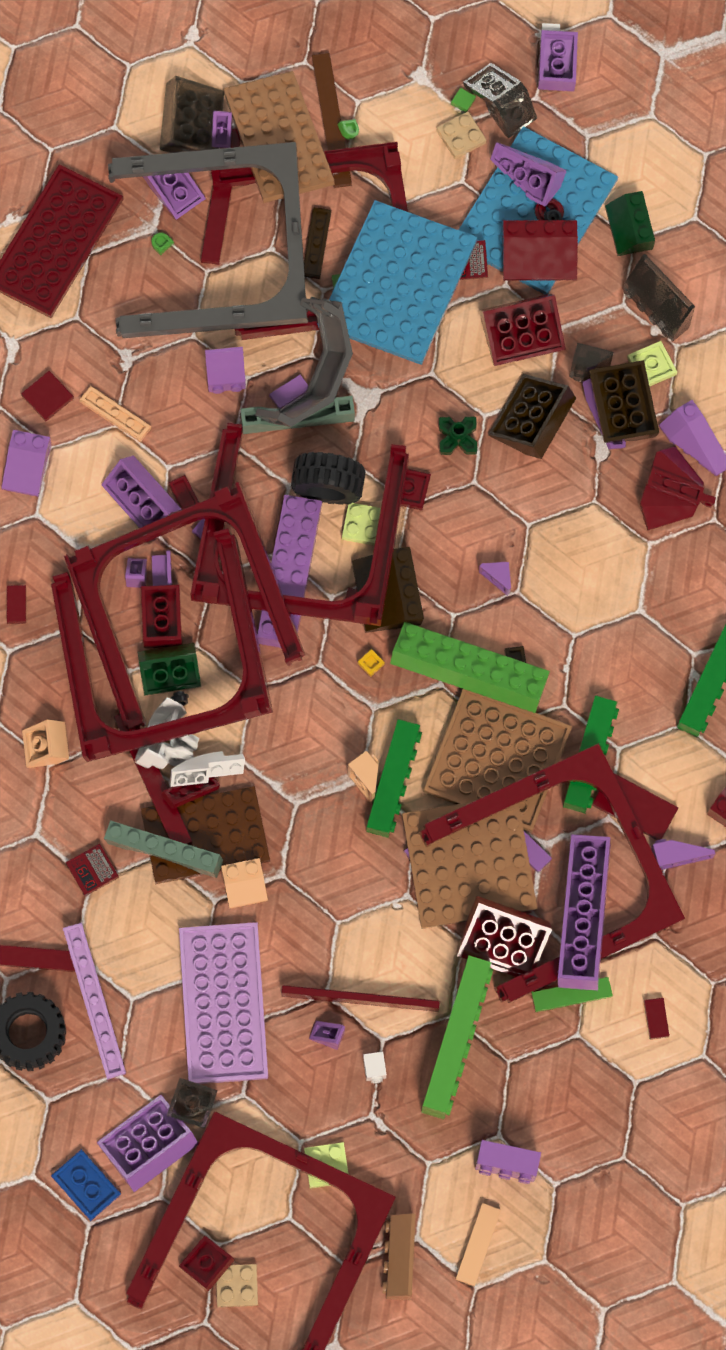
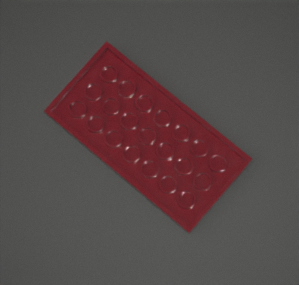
M59 164L0 259V293L52 318L122 203L123 196Z

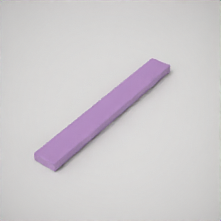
M82 922L64 927V935L107 1080L125 1075L126 1071Z

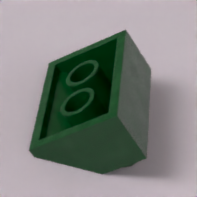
M643 191L624 194L605 205L617 256L653 250L655 237Z
M194 643L137 652L144 696L201 687Z

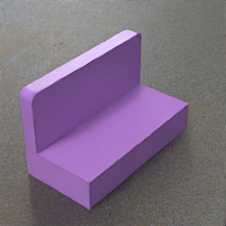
M166 550L167 555L152 556L153 586L172 585L170 550Z

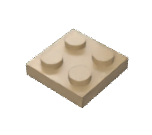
M469 112L437 127L438 134L454 159L486 144L487 141Z
M257 1264L231 1265L217 1281V1308L258 1306Z

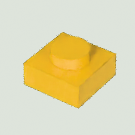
M371 649L357 664L371 677L385 665V662Z

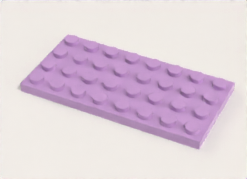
M258 922L179 928L189 1085L268 1079Z

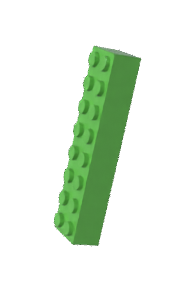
M404 622L390 662L392 665L536 713L550 673L548 670Z
M468 956L421 1113L443 1120L445 1115L450 1116L454 1102L450 1099L451 1096H456L459 1081H456L457 1077L461 1078L465 1063L462 1062V1059H467L471 1044L468 1043V1040H473L477 1025L473 1023L474 1021L478 1022L482 1006H479V1003H484L488 988L485 987V984H490L494 970L490 968L492 962Z

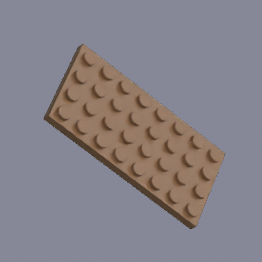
M293 71L223 88L243 147L296 142L299 194L335 185L333 175ZM251 167L263 203L284 198V190L280 182L272 174L265 170Z

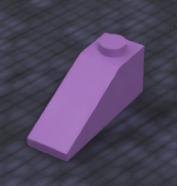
M666 839L655 841L651 848L661 870L712 859L715 855V850L674 840L666 841Z

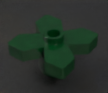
M450 417L439 418V431L447 436L440 441V455H451L458 446L466 455L477 454V441L469 436L477 429L476 417H465L461 422H454Z

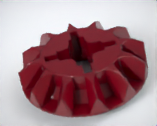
M551 199L547 207L550 210L555 209L559 211L563 219V206L557 200ZM539 203L535 207L534 214L537 220H545L546 207Z

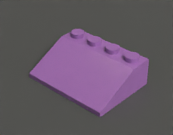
M162 1095L158 1096L97 1142L133 1192L144 1186L199 1144L192 1131Z

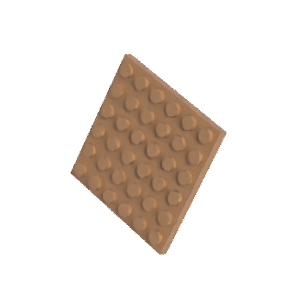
M463 689L423 792L454 804L474 802L558 763L572 726ZM548 790L519 803L524 830L533 832Z
M469 803L402 813L421 929L467 922L476 896L521 912L537 910L519 803L438 840L428 847H425L419 834L420 831L424 830V824Z

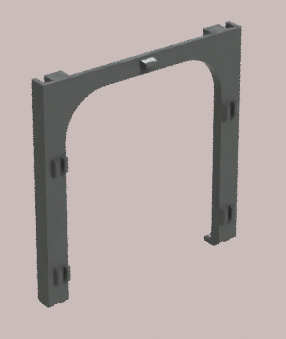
M296 142L112 158V163L108 164V179L110 183H114L115 179L245 167L259 168L269 172L280 182L284 190L289 264L288 277L283 288L268 301L254 305L120 316L115 318L116 334L118 337L122 335V338L308 323V311L300 305L302 298L307 297L305 292Z

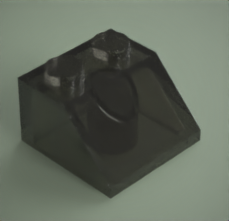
M577 343L569 377L578 382L590 379L589 370L611 366L614 352Z
M179 1078L167 1116L205 1129L218 1090Z

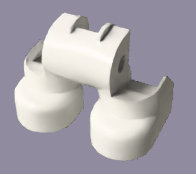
M167 697L157 707L147 727L183 718L187 713L183 705ZM191 734L172 739L169 744L161 742L139 748L135 757V763L145 768L154 766L158 769H163L168 763L176 767L180 763L194 758L193 751L197 750L199 738Z

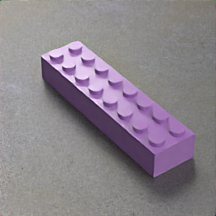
M284 495L271 562L283 595L305 598L322 510V501ZM262 610L257 634L258 642L262 645L281 648L267 611ZM292 614L291 618L298 633L301 615Z
M571 834L558 970V988L598 990L611 849L610 837Z

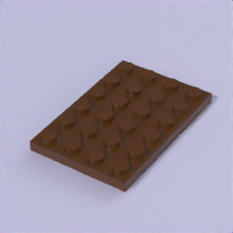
M255 786L202 796L177 807L193 844L191 846L220 854L223 859L221 866L260 858L261 863L270 862ZM155 807L141 808L145 831L168 838ZM150 855L155 885L205 875L172 861Z

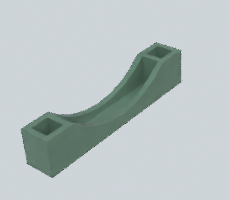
M353 396L335 398L334 402L292 427L268 423L255 416L257 408L275 412L279 409L265 407L240 409L243 434L355 421Z
M111 820L104 840L109 845L160 857L217 878L223 862L220 854Z

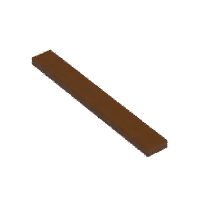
M330 53L312 55L327 151L346 148L345 140L338 127L341 116ZM350 171L332 173L335 183L333 185L334 188L352 186Z

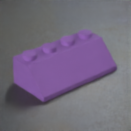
M134 455L120 459L101 484L139 528L182 510Z

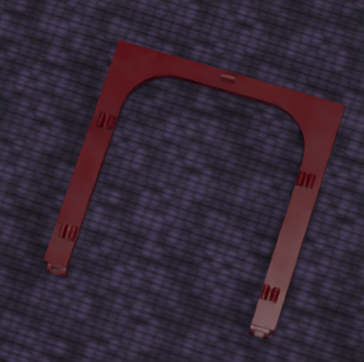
M398 141L323 151L331 173L362 171L377 177L386 186L390 194L392 207L408 212L401 172V159L398 152ZM251 167L211 170L213 187L247 186L256 183ZM308 310V323L235 329V335L241 336V340L315 331L320 330V328L318 327L317 316Z
M227 423V429L222 431L209 498L214 497V492L228 486L230 490L233 488L242 442V424ZM391 444L372 564L366 584L355 595L338 601L283 595L291 615L381 626L409 464V453L406 454V446ZM205 519L190 593L191 601L230 606L224 575L219 566L218 545L214 536V532L225 529L226 522L217 519ZM248 590L251 608L267 611L261 593Z
M236 482V487L231 490L228 486L215 491V496L92 549L89 546L74 551L75 556L69 557L67 554L66 556L64 555L124 726L131 731L136 730V727L146 726V720L100 593V582L105 568L112 559L124 551L198 520L217 519L226 522L236 530L240 537L283 651L286 664L290 666L296 660L302 661V657L305 656L262 538L239 482Z
M228 528L214 532L220 554L242 661L243 676L236 694L226 704L210 711L134 731L116 730L102 722L96 709L71 577L67 572L53 576L55 583H52L51 587L81 751L86 762L273 713L238 541Z
M599 743L424 824V830L420 831L419 834L425 847H428L438 840L561 783L573 781L589 784L599 790L610 804L644 873L648 887L647 901L640 915L631 923L603 936L601 959L685 919ZM560 957L495 987L494 989L500 1002L502 1003L507 1000L508 1003H511L557 981Z
M214 1111L126 1292V1296L129 1297L127 1303L143 1310L145 1301L211 1166L228 1152L239 1149L256 1150L339 1189L349 1198L356 1211L357 1231L355 1238L302 1349L325 1350L394 1204L396 1196Z

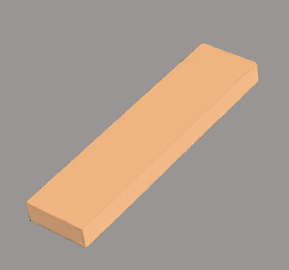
M92 386L87 389L79 400L80 403L138 442H141L151 430L149 424Z
M482 1203L456 1277L457 1281L475 1287L501 1212L500 1209Z

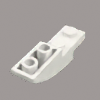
M223 751L191 758L171 769L170 787L208 783L209 777L243 774L245 757L243 754L224 756Z

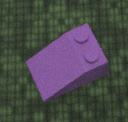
M541 31L538 89L574 91L576 84L578 32Z
M189 173L143 176L151 190L175 220L206 199Z
M243 347L205 350L209 392L219 394L229 390L239 392L242 389H246Z
M13 430L7 454L2 490L39 497L52 446L50 437Z

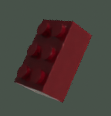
M141 586L144 648L182 645L180 586Z

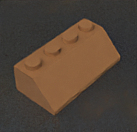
M416 1214L391 1215L390 1221L386 1220V1233H390L389 1241H385V1253H389L388 1261H384V1273H388L387 1281H383V1294H386V1299L411 1300Z

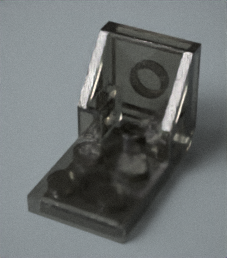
M493 63L488 64L463 82L467 90L485 101L489 113L506 137H512L523 126L526 127L537 119L528 90L523 83Z

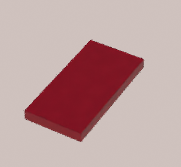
M614 773L642 832L656 840L662 839L679 807ZM599 791L592 806L616 818L607 799Z

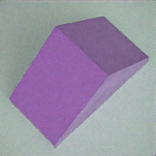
M213 111L212 147L230 148L233 125L232 112Z
M128 558L125 574L127 587L141 588V586H146L147 559Z
M509 562L482 563L479 566V573L508 596L511 590Z
M316 1021L309 1039L338 1050L345 1033V1026Z

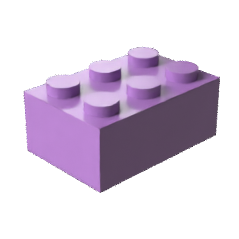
M482 1140L475 1170H479V1174L490 1176L493 1173L499 1175L498 1177L501 1179L510 1180V1178H516L520 1183L530 1184V1182H534L536 1179L541 1152Z

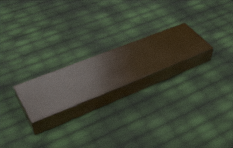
M313 207L304 259L305 277L320 279L332 210Z

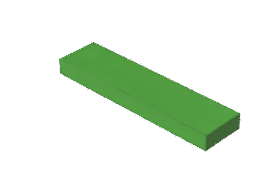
M609 977L599 979L598 990L555 987L531 993L535 1013L613 997Z

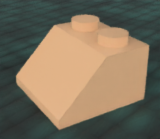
M47 719L22 730L27 768L55 765L69 759L65 722Z
M365 751L348 764L347 775L372 804L374 803L379 761L373 754L370 755Z
M260 858L221 866L229 909L268 901Z

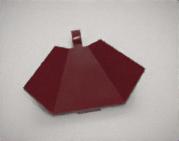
M675 446L656 452L640 501L647 531L694 516L700 502L704 506L711 508L716 500V497L703 493L704 482Z

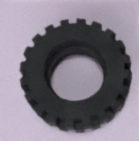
M323 452L303 453L294 461L291 487L297 495L303 498L319 500L322 503L351 504L357 502L362 497L366 471L362 464L349 457Z
M21 992L16 993V997L11 998L9 996L6 998L5 1003H0V1060H3L9 1067L13 1066L16 1070L20 1071L22 1069L34 1071V1068L38 1067L40 1070L48 1062L51 1064L55 1061V1056L60 1055L62 1052L61 1048L65 1045L66 1027L61 1011L55 1006L54 1002L46 999L41 994L34 995V992H27V994L22 995ZM27 1014L40 1017L46 1025L44 1040L34 1048L21 1049L16 1047L9 1037L11 1024L18 1017Z

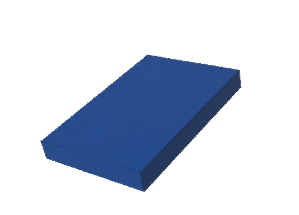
M82 1149L51 1175L90 1221L96 1218L121 1195Z

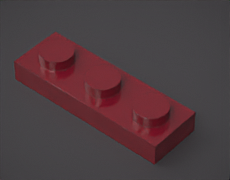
M209 777L208 783L170 787L163 790L161 796L174 809L218 790L220 784L214 777Z

